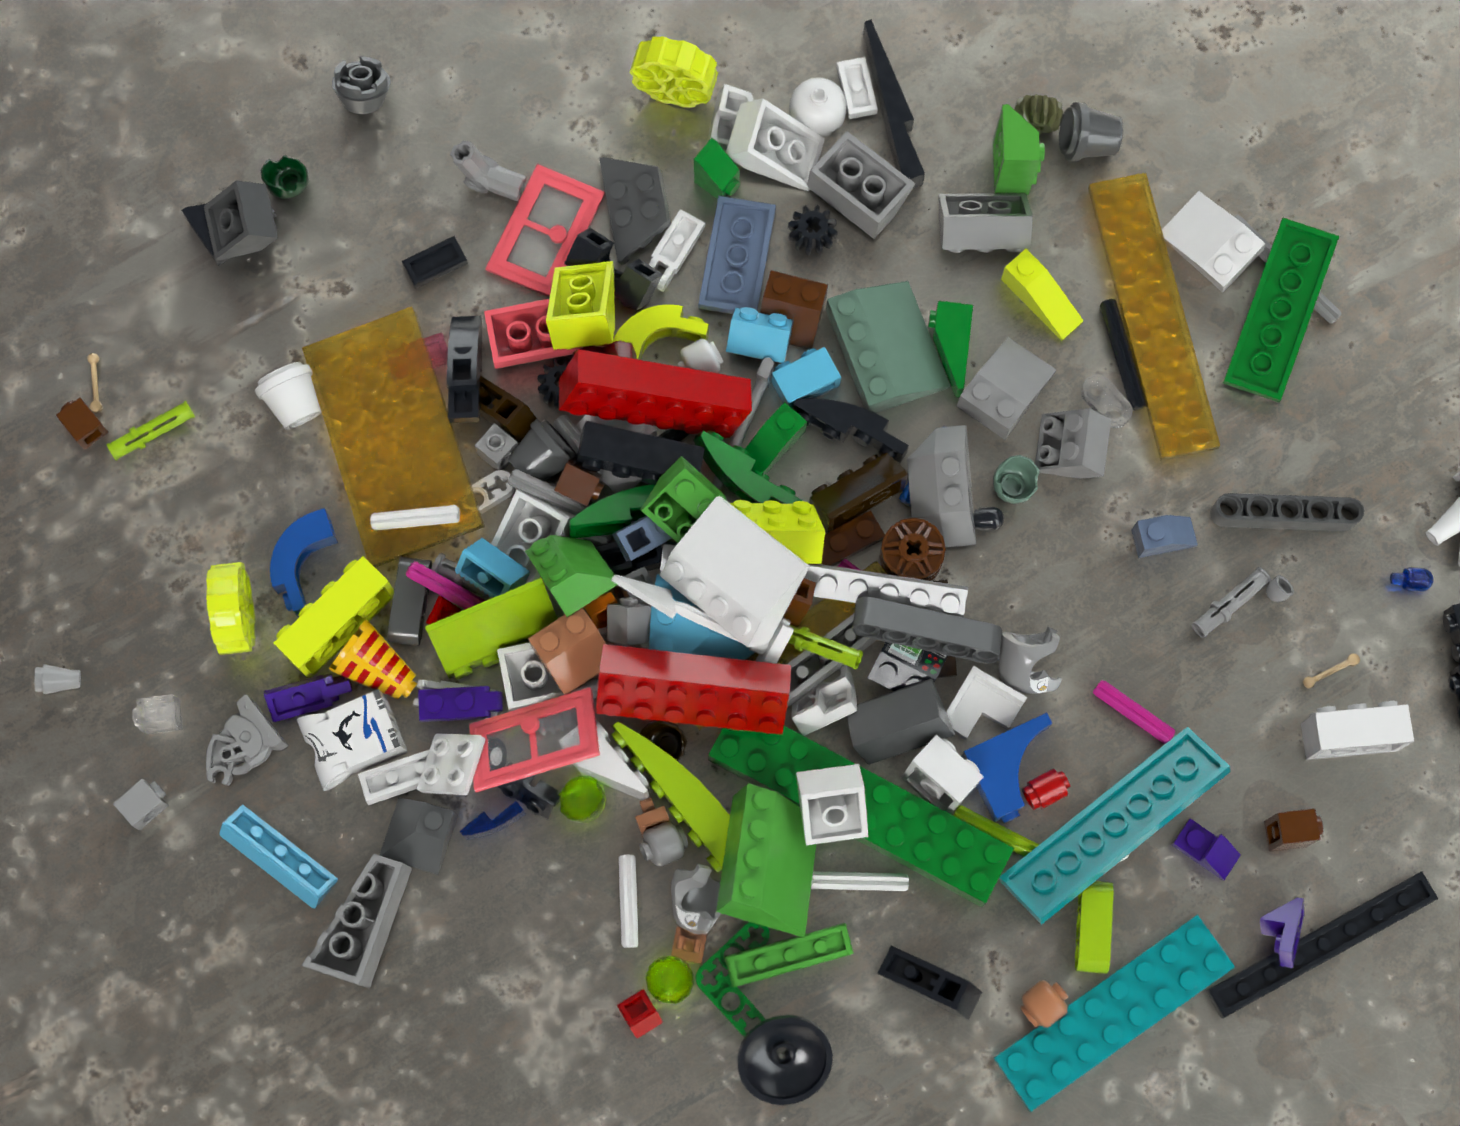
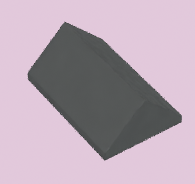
M932 678L858 703L857 711L847 716L853 748L868 765L926 746L936 735L941 739L955 736Z

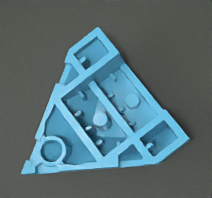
M657 574L656 586L669 589L673 600L698 608L660 577V574ZM651 606L649 649L746 660L756 653L749 650V647L747 648L744 644L684 618L677 612L674 618H670Z

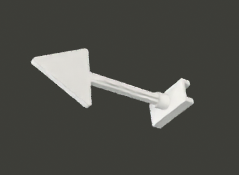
M614 574L612 578L614 583L670 618H674L677 612L684 618L740 642L702 610L687 603L673 600L669 589ZM782 617L769 644L749 647V650L759 654L755 661L778 662L794 632V629L789 627L790 620Z

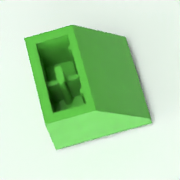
M681 456L659 478L642 506L641 511L679 543L717 496H721L726 500V496Z

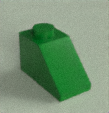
M711 138L694 158V183L716 199H718V196L726 197L729 195L731 197L737 191L741 183L739 182L740 169L719 143Z

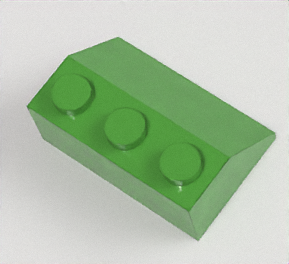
M1002 104L993 138L994 193H1026V195H1029L1032 184L1037 183V173H1040L1041 161H1044L1045 145L1044 143H1039V132L1009 104Z
M549 535L546 538L535 541L525 551L567 617L618 585L612 581L613 572L589 540Z

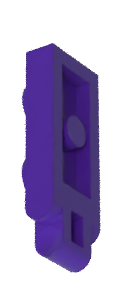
M490 686L418 690L420 722L486 719L491 717V712L503 711V693L501 691L490 692Z

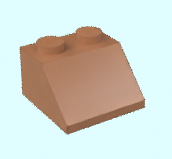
M583 607L568 617L563 615L528 639L532 649L564 695L573 692L599 674L602 648L606 642Z

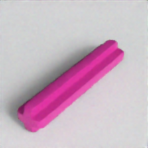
M417 561L411 563L406 571L408 578L463 609H468L486 601Z
M1101 680L1093 691L1095 696L1163 744L1169 742L1175 735V729L1105 680Z

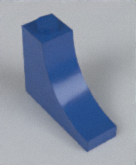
M1048 713L1042 714L965 750L961 755L964 760L968 759L975 763L980 770L979 773L983 776L976 788L994 822L1002 819L1005 824L1020 816L1018 811L1025 806L1019 788V766L1028 744L1053 724Z

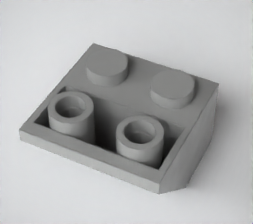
M1091 408L1042 414L1035 461L1039 472L1078 479L1104 476L1111 419Z

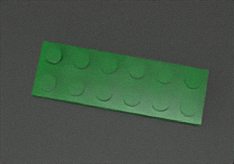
M1284 217L1282 218L1223 384L1280 403L1339 239L1338 235Z

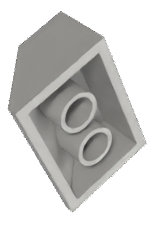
M848 131L810 170L807 182L809 189L874 239L893 219L915 186L913 181Z
M1026 193L939 194V223L942 250L959 253L964 250L975 249L980 252H991L994 249L1019 252L1023 249H1031L1033 215Z

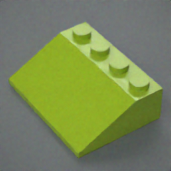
M539 578L425 626L449 679L452 677L461 679L472 674L473 668L481 665L489 667L499 662L497 649L529 643L528 639L558 618L543 580Z

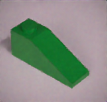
M938 301L936 310H930L928 328H933L932 338L955 397L960 398L965 385L973 305Z
M785 402L764 423L745 448L750 453L749 457L756 460L751 469L752 472L757 470L767 474L806 432L807 421Z

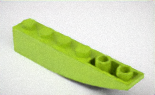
M617 721L612 724L611 727L614 729V732L611 736L621 749L627 746L634 755L630 758V761L641 773L647 772L653 780L649 783L652 790L659 798L663 796L667 798L672 805L668 808L669 812L678 823L684 820L691 830L687 833L689 838L697 848L703 845L710 854L706 858L708 863L717 873L721 871L730 815L711 792L676 759Z

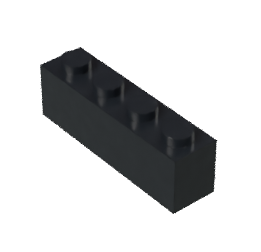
M586 421L582 429L575 464L582 465V468L588 471L598 472L602 469L611 471L612 475L619 478L633 476L642 478L644 483L656 485L659 478L681 456L700 472L705 447Z

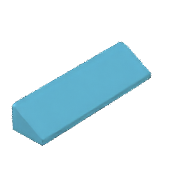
M243 804L222 823L219 834L223 839L311 908L315 909L337 883V877Z

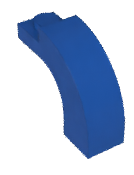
M325 508L306 514L293 522L280 536L271 556L270 579L272 587L277 594L287 591V593L282 594L285 606L288 611L293 610L298 618L301 609L307 605L300 584V571L303 563L315 551L338 543L330 516Z

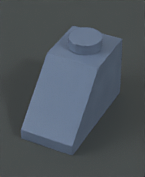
M1164 515L1139 520L1131 530L1138 558L1198 546L1191 517Z

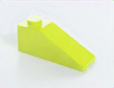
M1027 249L1005 266L1001 280L1061 341L1083 323L1084 320L1048 270Z

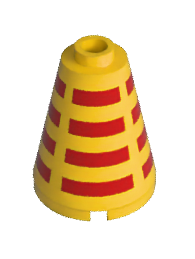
M366 619L329 667V670L371 689H379L383 694L397 700L401 695L407 698L417 685L413 681L416 674Z

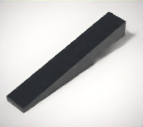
M868 20L864 22L863 37L895 168L915 183L914 189L922 186L925 178V172L908 135V132H911L913 129L914 117L873 22Z

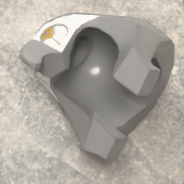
M1047 626L1045 632L1031 635L1002 632L999 658L1001 682L1018 692L1039 694L1058 689L1061 678L1054 679L1044 670L1040 672L1031 671L1037 661L1056 651L1060 636L1056 635L1057 631Z
M697 864L693 871L676 869L671 882L672 909L675 923L693 934H707L721 915V913L716 912L720 882L709 877L712 871L710 867Z

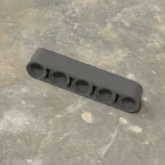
M1227 493L1220 496L1212 506L1210 516L1212 521L1221 527L1349 531L1363 518L1364 507L1359 500L1351 497ZM1220 505L1231 507L1233 515L1223 514ZM1250 506L1259 507L1263 512V516H1255L1251 512ZM1281 507L1289 508L1293 513V518L1285 517L1281 513ZM1311 508L1319 509L1323 514V519L1315 518L1311 513ZM1341 509L1350 511L1353 520L1344 518Z
M862 597L856 600L852 631L859 636L981 663H995L1000 658L1002 629L995 624L873 597Z

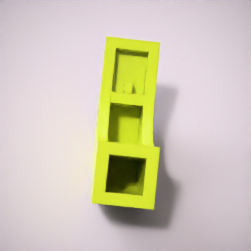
M671 304L657 305L646 308L630 317L620 327L613 342L624 341L632 343L637 359L641 360L647 347L654 341L664 337H677L694 342L699 339L707 340L709 324L705 323L703 319L694 316L683 318V306Z

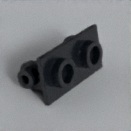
M535 775L497 786L507 797L517 799L526 805L530 812L535 815H541L547 820L550 817L553 806L556 807L562 798L558 794L557 789L541 779L535 787L531 786L530 784L535 779Z

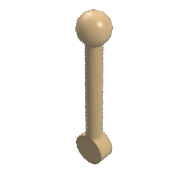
M91 353L87 358L91 364L93 394L90 409L94 413H100L103 410V405L99 402L97 363L99 362V356L96 353Z
M1354 653L1350 654L1342 663L1314 677H1305L1303 685L1306 688H1312L1316 682L1347 666H1356L1360 662V657Z

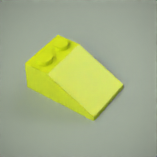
M613 261L555 267L546 316V324L553 350L574 349L584 346H603L613 343L615 329Z

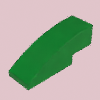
M655 485L639 486L603 498L585 508L570 520L569 537L583 538L612 535L631 524L632 521H637L646 516L641 511V508Z

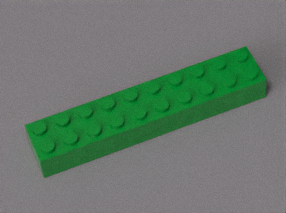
M784 726L783 735L723 728L708 754V761L753 785L779 793L799 807L796 772L855 765L854 762ZM859 766L865 789L868 837L856 838L855 840L983 907L988 901L1014 848Z

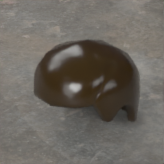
M654 721L648 723L640 731V735L650 740L678 762L685 755L687 739L682 729L676 723Z

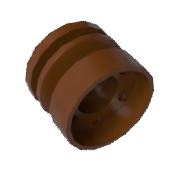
M908 518L898 521L889 528L883 537L878 559L880 572L882 574L934 581L940 572L946 551L942 534L936 526L923 519ZM915 547L919 549L918 554H907L908 548L911 550Z

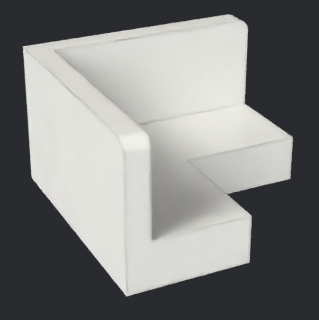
M973 666L946 713L955 734L966 740L981 714L1008 730L1027 697Z

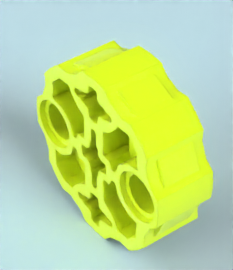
M661 36L652 37L651 40L641 41L638 44L629 72L633 76L631 82L638 90L644 91L656 101L664 104H675L685 108L708 103L718 76L716 71L717 62L711 55L704 53L696 45L687 41H678Z
M243 562L211 565L210 570H207L206 600L211 635L218 654L252 652L256 639L255 609L249 575L245 570V565Z

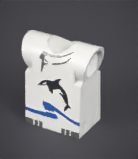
M379 689L328 710L326 713L311 714L297 718L305 743L311 745L315 750L314 766L323 791L336 787L353 773L360 772L408 752L387 696Z

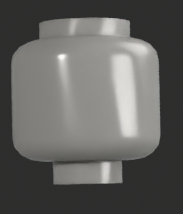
M667 821L646 829L643 833V843H640L639 847L646 861L651 860L656 866L661 867L683 858L685 848H688V842L681 826H675L672 822Z

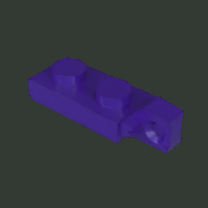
M331 673L322 674L265 690L264 697L272 721L277 722L333 706V702L339 700V695L352 691V683L350 679L341 675L332 677Z

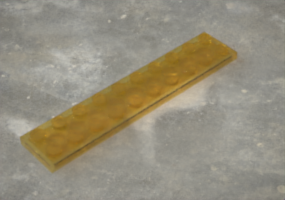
M1145 172L1090 183L1088 190L1129 345L1145 395L1146 409L1160 461L1216 450L1220 447V442L1147 174Z

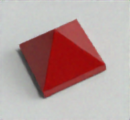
M438 596L426 624L435 623L461 612L462 609L442 596Z

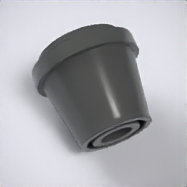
M1072 103L1065 110L1060 123L1059 148L1061 153L1064 154L1067 161L1076 162L1081 158L1115 156L1122 143V119L1120 116L1090 108L1086 103Z
M536 419L530 424L531 429L507 459L515 469L545 482L563 471L569 459L575 461L574 458L577 456V453L546 419L542 422Z

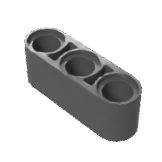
M409 557L400 558L388 626V642L420 645L429 589L408 578L406 571L414 561L431 569L432 560Z

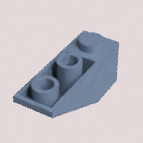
M647 515L612 534L626 561H632L671 539Z

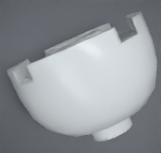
M810 78L802 82L794 90L789 103L790 116L822 137H827L838 127L840 128L846 117L845 95L837 84L825 78Z

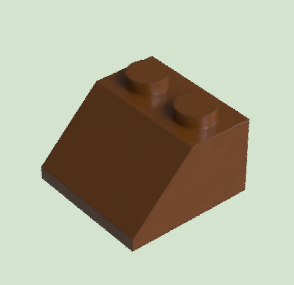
M771 270L760 313L768 315L778 313L786 316L787 319H792L793 326L789 345L808 350L813 349L827 297L828 284Z

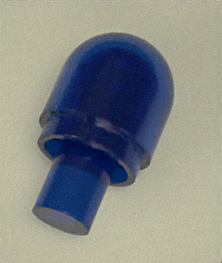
M1409 567L1404 569L1402 573L1392 572L1390 575L1391 584L1402 585L1404 590L1413 592L1427 591L1434 582L1432 573L1426 568Z

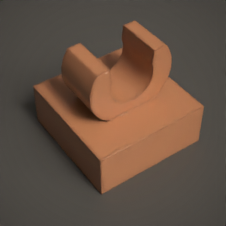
M651 797L639 801L643 814L635 816L643 838V833L646 829L670 820L665 806L655 809Z
M676 927L671 959L702 965L707 934H693L684 928Z

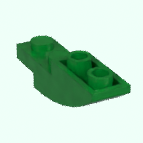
M710 430L707 432L702 431L695 436L693 440L695 445L705 447L703 459L708 467L741 500L750 503H764L765 501L772 500L781 504H793L796 501H802V499L795 496L796 492L793 489L784 485L777 486L769 481L770 477L763 472L757 470L752 472L751 469L756 460L749 457L750 453L746 449L737 445L732 447L723 442L724 438L721 435Z

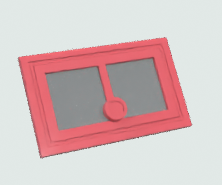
M537 164L485 270L550 297L555 267L567 266L564 263L577 235L590 227L605 196V192Z
M591 687L469 724L470 735H481L486 739L473 777L476 793L600 756Z

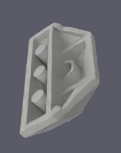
M967 426L936 428L907 459L912 518L926 520L936 526L944 538L946 548L976 545Z

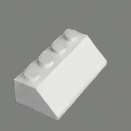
M607 627L598 629L606 644L623 646L619 643L607 641ZM530 643L497 649L509 711L564 695L532 649ZM599 674L573 692L591 687L593 699L597 698Z

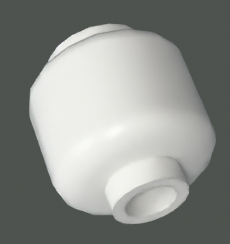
M699 339L681 349L680 356L682 361L678 362V365L684 368L719 373L721 370L720 364L724 361L713 341L708 343L705 339Z

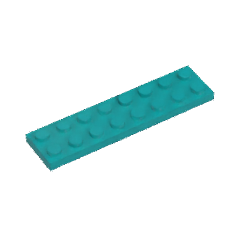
M1187 726L999 877L1001 883L1042 925L1231 772L1230 765Z
M1196 915L1069 1004L1068 1012L1052 1026L1045 1028L1039 1025L993 1059L1029 1112H1032L1231 971L1235 966L1201 918Z

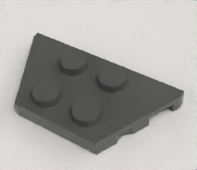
M602 157L599 160L617 262L624 265L630 261L628 257L638 248H645L652 242L655 235L661 234L671 225L662 171L656 166Z

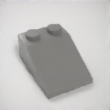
M1007 337L960 395L957 407L1006 440L1055 374L1056 369Z

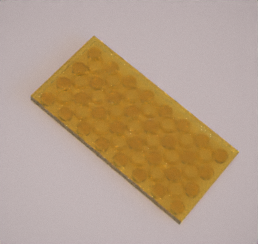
M412 306L302 347L306 363L309 364L313 372L311 376L364 551L367 560L375 568L485 527L452 423L448 420V410L419 320ZM456 505L460 510V521L457 523L374 530L371 527V514L378 512Z

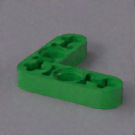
M752 922L747 923L697 970L695 976L699 989L743 1037L747 1035V1032L744 1030L747 1026L746 1022L741 1017L736 1022L732 1017L741 1013L744 1006L747 1005L751 1010L745 1014L751 1020L757 1017L762 1022L766 1019L738 987H732L729 974L724 976L721 971L715 977L717 982L715 986H712L710 983L704 986L701 982L704 980L702 973L705 970L711 973L717 968V965L712 963L716 959L728 971L723 958L725 951L729 948H737L739 951H744V947L735 941L741 937L744 943L750 937L748 931L750 928L754 930L761 928L764 932L761 934L763 941L761 943L756 940L748 946L749 949L768 943L770 937L768 927ZM727 993H735L740 998V1005L734 1011H728L722 1006V998Z

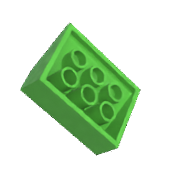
M748 783L733 795L716 912L803 937L806 932L816 844L806 845L800 807L779 793Z

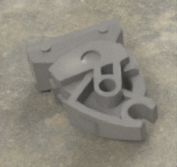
M247 694L242 696L237 702L240 713H236L225 721V728L218 735H212L206 752V774L209 782L216 783V774L222 771L225 776L221 783L229 786L234 775L246 774L252 768L265 762L272 750L281 751L289 746L256 702Z

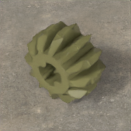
M1037 94L1033 96L1025 95L1017 99L1014 109L1039 134H1049L1052 131L1059 130L1063 117L1062 103L1054 97Z

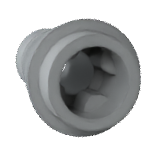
M46 664L43 667L35 668L36 692H43L46 695L81 688V670H71Z

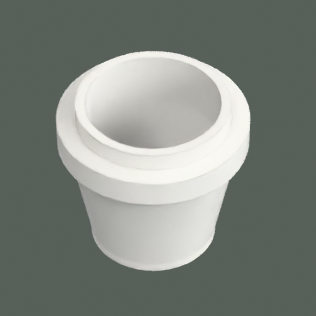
M294 362L265 375L257 382L259 386L255 389V393L258 399L264 400L285 430L300 426L322 413L311 378L313 372L309 364L302 365L301 362Z

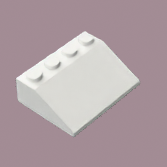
M717 496L672 550L660 577L748 648L769 644L810 566L724 498Z

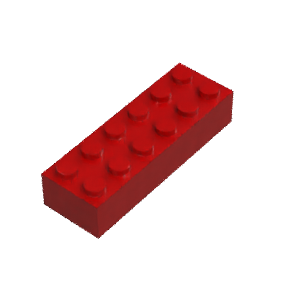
M578 349L559 378V410L578 416H597L602 420L615 419L627 421L632 425L644 423L645 425L656 426L663 430H682L688 434H698L702 431L707 432L710 430L718 433L723 438H730L752 411L751 379Z
M603 644L596 714L783 735L790 694L791 665Z

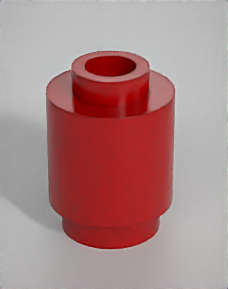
M1052 768L1028 781L1027 786L1022 788V792L1032 810L1044 809L1068 796L1067 789L1070 788V783L1062 771L1057 772Z

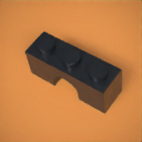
M588 228L577 235L564 264L573 266L609 262L610 251L614 242L592 228ZM640 259L627 265L624 272L614 268V296L625 307L637 311L649 303L663 274Z

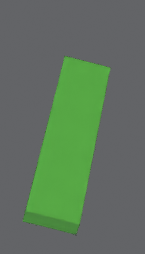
M841 923L805 933L803 937L794 936L724 957L732 987H738L854 953L846 923Z

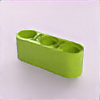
M1095 881L1078 895L1075 943L1076 971L1105 974L1109 972L1114 896L1112 882Z

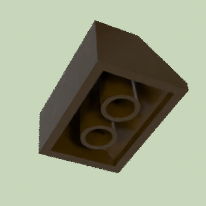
M888 453L880 457L878 454H875L862 463L863 467L853 472L852 469H849L837 477L838 481L832 485L827 486V484H823L811 492L812 496L809 498V503L814 504L827 534L902 492L908 477L906 470Z

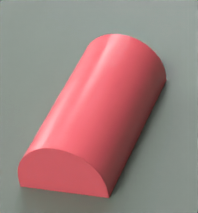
M549 299L484 311L495 369L572 355L574 351L583 347L553 350L546 324Z

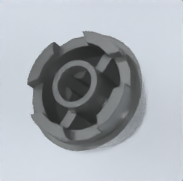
M361 56L358 62L346 64L344 60L339 63L335 68L332 80L333 89L344 108L356 114H368L381 108L391 83L389 75L382 68V63L377 59Z

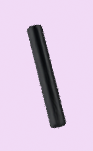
M1115 299L1104 300L1100 304V309L1130 409L1132 411L1145 408L1147 402L1117 301Z

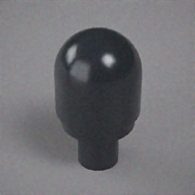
M979 507V509L974 510V526L976 530L994 531L999 529L1004 523V514L997 507Z

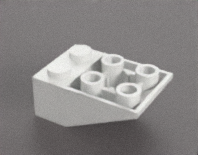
M597 722L600 756L573 763L575 768L582 776L637 799L645 800L649 798V782L638 769L634 772L631 771L628 767L630 765L628 762L629 758L618 745L614 749L609 744L611 742L609 734ZM578 727L559 741L561 749L580 744Z

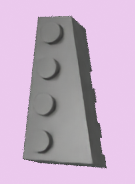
M373 854L351 888L352 892L344 904L340 905L332 923L326 932L323 931L317 941V946L311 955L306 957L301 966L370 989L412 868L404 863Z

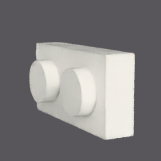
M862 57L837 62V71L842 92L846 99L848 118L853 119L877 114L878 108L866 58Z

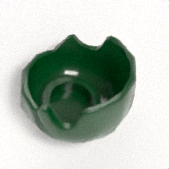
M286 155L282 156L278 161L268 159L261 168L263 183L266 184L268 191L273 196L280 199L293 198L303 193L309 182L306 166L300 160L289 158Z

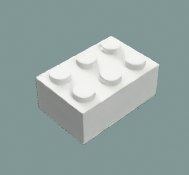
M1385 701L1378 703L1379 707L1367 708L1365 703L1347 706L1348 710L1336 711L1335 706L1318 708L1316 713L1309 714V718L1301 723L1306 760L1397 752L1414 742L1409 706L1398 705L1397 701Z

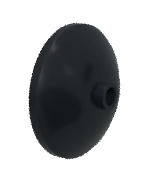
M796 1015L774 1016L757 1024L744 1037L737 1055L738 1072L745 1088L759 1100L774 1105L795 1104L814 1095L828 1079L833 1063L832 1048L824 1031L811 1020ZM781 1047L787 1048L782 1053L777 1052V1050Z

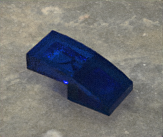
M515 801L493 820L483 811L460 830V833L466 840L485 837L507 828L525 816L526 813L519 803Z

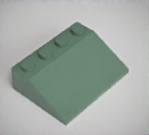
M909 281L855 289L827 299V316L864 409L879 413L950 388L949 381Z

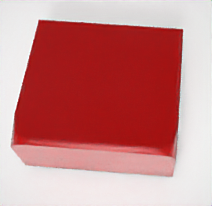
M644 989L617 1005L636 1038L643 1036L663 1023Z

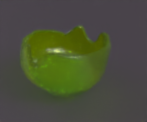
M580 775L569 780L559 793L561 806L559 810L573 822L587 823L597 819L603 813L606 805V794L603 785L591 776Z
M666 955L657 958L649 966L645 977L647 990L661 1003L675 1005L681 1003L690 996L694 985L691 967L686 961L677 956Z

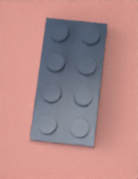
M718 196L698 303L699 309L734 314L735 308L741 309L743 307L753 308L758 311L776 205Z

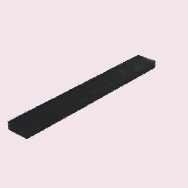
M1421 871L1301 937L1293 968L1280 966L1279 954L1274 952L1209 988L1206 992L1221 1018H1225L1439 898Z

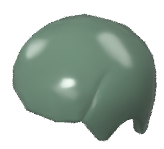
M1022 455L1008 457L999 464L993 476V486L997 496L1011 504L1026 502L1038 489L1037 481L1040 473L1038 467L1030 458Z

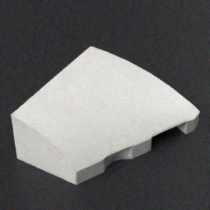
M727 84L723 85L717 95L707 143L713 138L723 149L727 150L740 104L754 101L751 92Z
M842 666L839 669L841 672L839 677L830 683L821 682L792 704L791 718L803 736L857 711L856 691L849 666Z

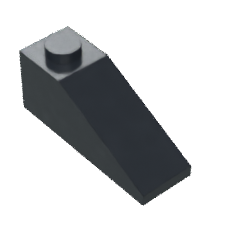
M892 945L877 973L968 1021L982 994V991L970 981Z

